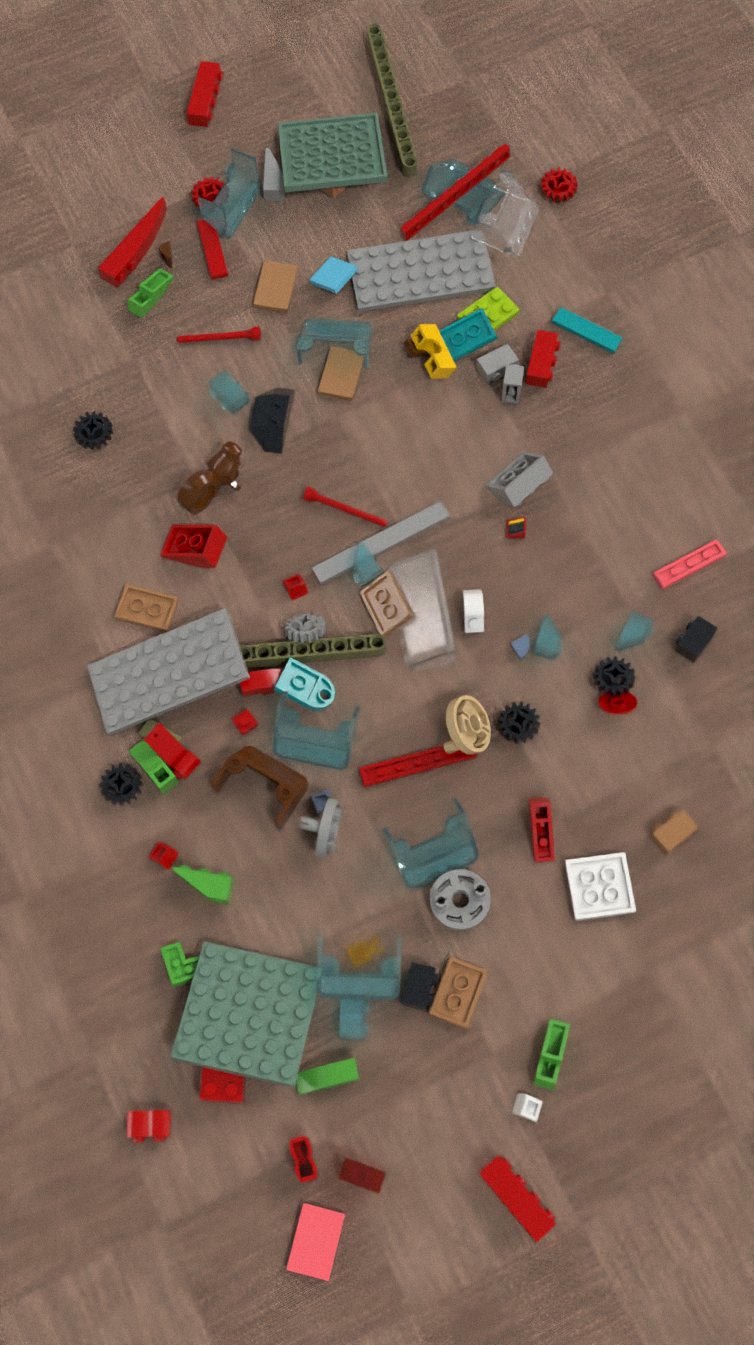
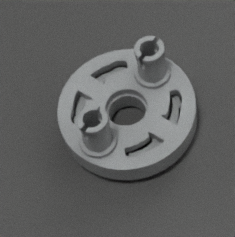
M329 798L327 800L322 819L318 820L304 816L301 818V822L308 824H300L299 829L317 832L316 857L327 859L330 852H334L337 843L335 839L338 833L339 820L343 817V808H340V800Z
M464 869L448 871L435 881L431 889V911L436 920L448 929L454 931L473 929L483 922L490 909L491 896L489 888L485 881L472 871ZM457 894H463L467 897L468 903L465 907L458 908L452 902L453 897Z

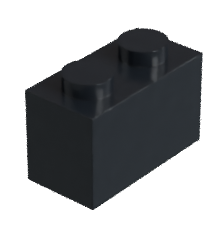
M699 615L695 621L690 620L685 628L687 630L685 635L680 634L675 642L677 644L675 652L692 663L696 662L718 629V627Z
M411 962L402 1006L426 1011L427 1006L431 1007L434 997L433 994H430L432 986L436 987L438 974H435L436 968Z

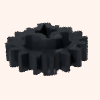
M93 411L92 415H89L87 412L86 417L80 416V422L75 421L77 426L73 427L75 439L79 445L83 444L85 449L88 446L91 447V450L94 449V446L100 449V444L107 445L106 440L112 439L110 435L113 434L112 423L101 412L99 415H96L95 411Z
M617 656L614 657V660H611L609 657L606 658V662L601 660L599 666H595V672L593 673L594 685H599L598 691L604 690L605 696L611 693L613 698L616 693L622 697L623 691L628 694L629 689L633 688L636 678L634 675L635 669H629L631 663L624 664V658L617 661Z
M520 701L518 706H516L515 702H512L511 708L506 705L505 711L500 712L501 718H498V723L501 725H499V730H504L502 736L508 735L509 742L515 739L516 744L519 743V740L526 743L527 738L533 740V734H538L539 730L537 728L541 724V722H538L540 715H534L536 708L530 710L529 703L525 707L522 701ZM512 714V718L506 721L508 716ZM516 719H518L519 722L522 723V728L521 725H519V723L516 722ZM532 724L530 730L526 732V728Z
M119 763L118 768L111 765L112 770L106 769L107 775L100 777L104 781L99 783L100 788L103 789L100 792L105 796L106 801L111 800L113 805L119 802L120 806H123L125 801L130 805V799L137 800L135 794L142 793L141 789L138 788L143 786L142 781H139L142 777L140 774H137V769H131L129 764L125 768L122 763ZM125 773L129 774L133 779L127 778ZM109 790L116 791L117 796L110 793Z

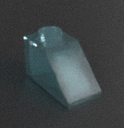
M363 540L357 544L352 569L354 573L352 575L358 584L361 583L362 586L384 572Z
M633 611L616 644L615 650L621 651L643 644L646 638L650 639L655 629L652 627L654 620Z
M548 614L544 615L534 655L556 661L557 655H562L564 644L561 643L562 635Z

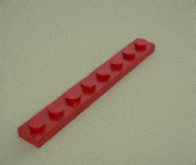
M505 143L501 147L496 148L493 154L488 158H484L478 166L472 168L462 179H458L451 188L446 189L436 200H432L425 209L420 210L410 221H406L401 227L402 237L406 241L411 239L511 157L510 147Z

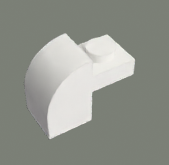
M463 590L465 633L484 632L482 590Z

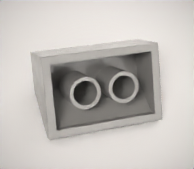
M522 452L486 483L485 487L504 505L516 507L522 503L524 498L534 493L539 485L545 483L553 474V471L543 455Z

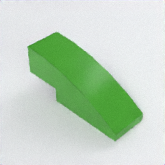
M159 268L139 285V291L128 299V311L141 318L146 315L165 293L174 276Z
M554 1019L549 1020L533 1085L554 1091L570 1024Z
M355 1058L299 1072L296 1080L298 1095L360 1081Z

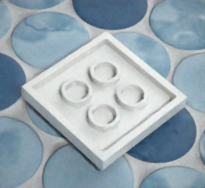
M625 852L565 860L575 921L636 912Z

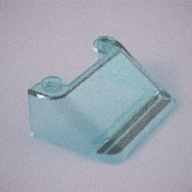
M456 159L431 165L421 191L426 193L427 197L435 199L436 196H441L446 189L451 188L458 179H462L472 168ZM486 177L453 205L468 213L467 222L476 225L488 215L505 196L507 191Z
M318 318L305 320L297 342L298 364H302L303 354L312 348L313 340L354 343L356 354L365 356V369H369L373 335L372 325L365 321Z

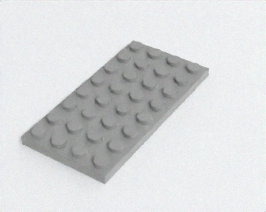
M483 229L347 250L349 263L356 265L358 269L352 276L358 312L489 292L496 288Z
M226 608L87 665L108 735L115 734L250 679L229 612Z

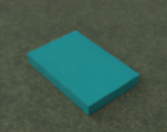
M483 308L439 330L454 362L498 339Z

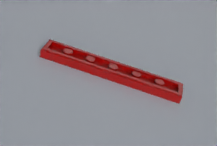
M443 745L360 767L359 771L365 788L477 758V754L469 755L461 750L448 754V752H445Z

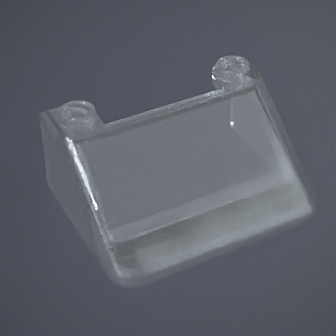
M501 169L494 184V188L506 193L496 217L492 213L482 215L472 238L510 256L517 257L525 246L539 212V205L513 174Z

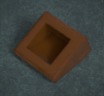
M167 241L159 246L160 258L169 268H173L170 242Z

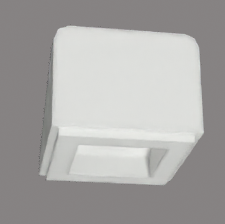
M518 1093L512 1113L537 1122L543 1101L527 1094Z

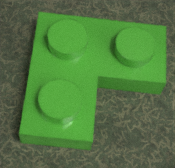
M180 942L160 948L172 988L193 981L199 956L186 960Z

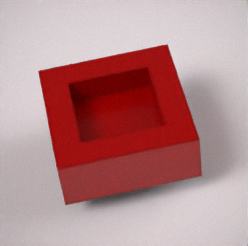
M245 709L231 719L242 736L259 726L248 709Z

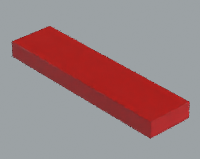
M214 218L198 220L197 225L211 279L228 277Z

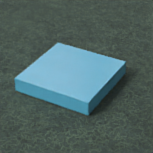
M330 256L311 277L310 282L312 285L337 294L358 269L356 265Z

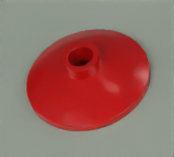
M623 691L622 697L618 693L615 694L614 698L611 696V693H608L606 696L604 694L601 695L598 704L603 711L609 714L623 715L634 711L638 705V700L633 694H626Z

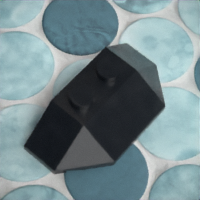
M277 387L255 398L249 430L265 452L283 453L295 393L294 389Z

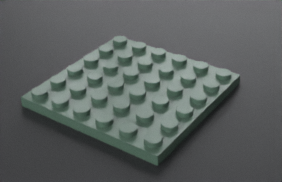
M378 113L278 123L285 192L388 182Z
M204 941L172 1050L171 1060L295 1088L323 968Z

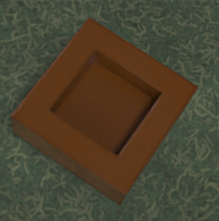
M412 338L406 339L403 343L411 358L427 354L426 350H417Z

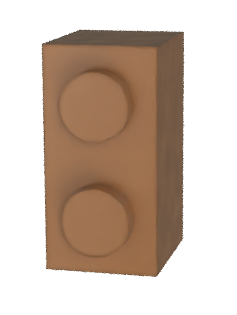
M681 810L679 813L674 811L667 817L668 821L665 824L659 823L652 829L653 833L650 839L665 856L694 835L699 828L684 810Z

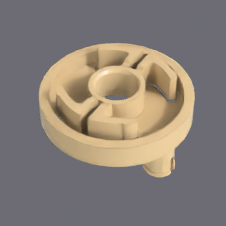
M464 695L453 699L446 711L447 729L452 740L444 743L445 752L451 754L461 750L466 754L472 755L484 751L488 747L491 738V727L486 711L480 702L472 696Z

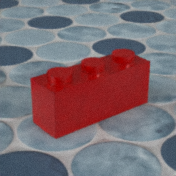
M537 330L527 372V385L547 388L548 381L552 382L554 371H551V368L556 365L557 356L554 355L555 351L559 352L561 341H558L559 333Z

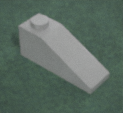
M266 148L263 184L264 200L285 201V194H288V192H285L283 173L270 149Z

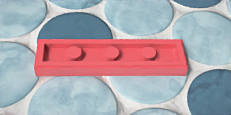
M716 539L653 572V577L662 590L726 557L727 553Z

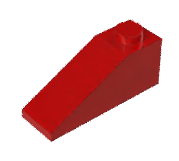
M548 797L528 799L535 862L555 861L551 802Z

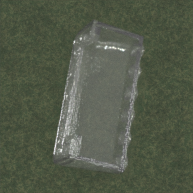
M436 548L391 563L388 571L392 573L414 616L399 627V630L403 631V636H400L401 645L406 647V653L403 654L405 665L409 664V670L412 671L455 664V644Z

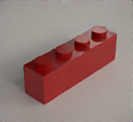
M200 61L186 113L189 125L208 127L209 122L212 121L213 107H216L217 103L216 95L220 92V81H223L224 75L223 71H221L220 63Z
M496 1156L478 1175L535 1243H537L556 1225L553 1221L556 1217L548 1208L544 1210L539 1204L541 1199L534 1191L529 1192L525 1188L527 1184L519 1174L514 1175L510 1170L512 1165L504 1156L502 1158Z

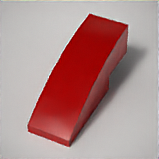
M284 668L248 672L250 679L240 682L243 697L260 693L263 695L276 693L274 688Z

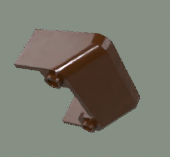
M245 746L226 760L211 783L213 790L216 794H219L231 774H240L246 767L277 784L276 798L285 806L274 822L277 830L281 831L308 789L307 779L257 748Z

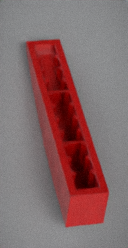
M164 197L159 199L98 267L101 279L118 288L120 284L125 282L127 276L137 268V265L155 240L167 211Z

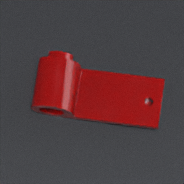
M160 722L143 738L173 770L172 773L178 780H186L201 764V761L192 752L185 749Z

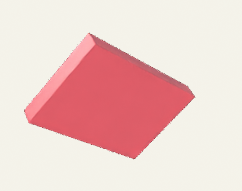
M303 1203L286 1270L329 1281L345 1214Z

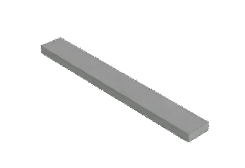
M440 501L312 567V571L320 585L440 524L449 519L450 514Z

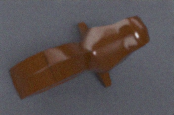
M232 441L225 443L221 451L206 463L209 467L208 470H200L184 482L177 498V502L193 515L198 514L206 509L222 486L229 485L236 491L241 489L234 481L239 476V471L242 467L240 461L242 449L239 445Z

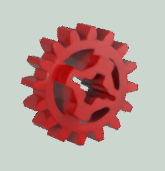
M557 167V171L551 169L550 173L545 172V177H542V194H547L546 199L552 198V202H555L556 199L559 203L562 202V199L567 202L568 197L573 198L574 193H577L578 181H576V175L572 176V171L567 173L566 168L563 171H560L559 167Z
M212 176L209 180L204 177L203 182L198 180V185H193L194 190H191L193 203L196 204V207H201L202 211L207 208L208 212L212 208L214 211H217L218 206L223 208L222 203L227 204V198H229L228 187L225 186L224 181L220 182L218 177L213 180Z

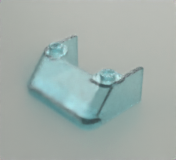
M233 148L230 150L232 162L225 169L227 181L214 202L212 203L203 198L198 199L201 217L217 232L228 239L233 236L260 191L256 158Z
M284 691L276 712L273 739L274 754L280 758L337 770L347 768L357 733L360 706H356L351 721L341 722L337 732L301 725L299 713L287 708L288 692Z
M456 797L452 798L457 814L446 820L444 825L446 833L410 848L406 840L399 839L393 841L387 828L382 829L392 857L408 888L420 887L438 879L448 871L461 869L478 859L479 852L467 814Z
M319 934L317 992L320 996L324 998L393 1000L399 995L402 937H397V958L385 959L381 964L380 974L340 972V963L336 957L324 955L325 935Z

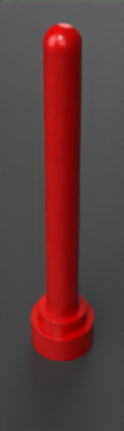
M260 326L249 329V331L178 336L177 342L188 343L240 338L261 341Z
M308 486L305 490L303 500L307 502L318 501L382 527L387 526L385 519L320 495L315 491V488Z

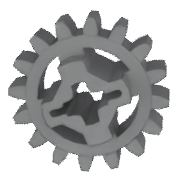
M301 613L299 617L293 616V619H288V623H285V635L288 636L289 640L293 639L294 642L300 640L301 643H304V641L310 643L312 639L318 640V637H323V633H326L325 620L322 619V616L317 617V614L311 616L310 613Z

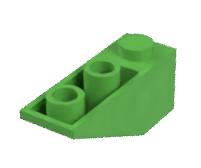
M144 740L128 751L163 795L179 784L176 776Z
M185 865L173 867V871L178 877L207 900L229 905L234 880L230 877V874L225 872L213 874L210 873V870L202 868L196 871L191 870V867Z

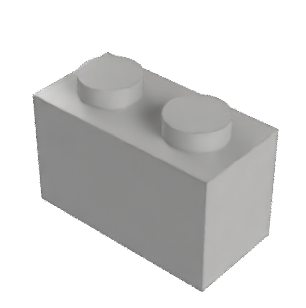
M506 344L478 358L476 369L486 384L497 382L505 375L506 364L518 365L519 359L510 346Z
M506 364L501 402L519 404L524 373L523 366Z

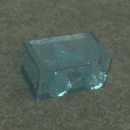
M227 370L209 382L211 395L221 401L220 403L226 411L229 410L232 414H235L250 403L248 393Z
M341 995L340 1040L365 1041V1035L369 1036V1023H365L366 1014L370 1015V1002H366V996Z

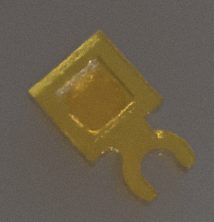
M379 937L374 938L369 945L363 940L346 948L355 968L372 961L373 953L381 954L385 951L384 947L380 949L375 948V944L380 942Z

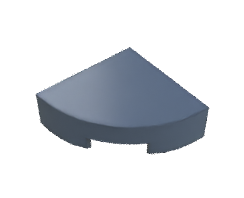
M527 634L510 643L511 648L521 661L529 650L530 642Z
M329 789L311 795L317 815L324 812L327 800L330 798Z

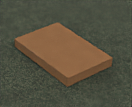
M264 261L253 303L254 308L288 313L298 266Z
M331 346L318 394L353 401L365 360V353Z
M388 570L360 591V595L379 633L384 637H387L414 617L396 580Z
M126 584L114 614V619L166 633L169 632L180 599L176 596Z
M450 956L428 1015L467 1030L488 970Z

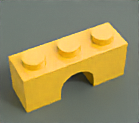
M419 324L410 336L417 350H426L431 355L424 364L431 379L448 378L457 367L436 324Z

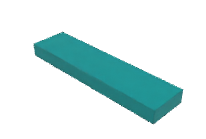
M560 307L552 320V324L612 354L616 352L623 340V337Z

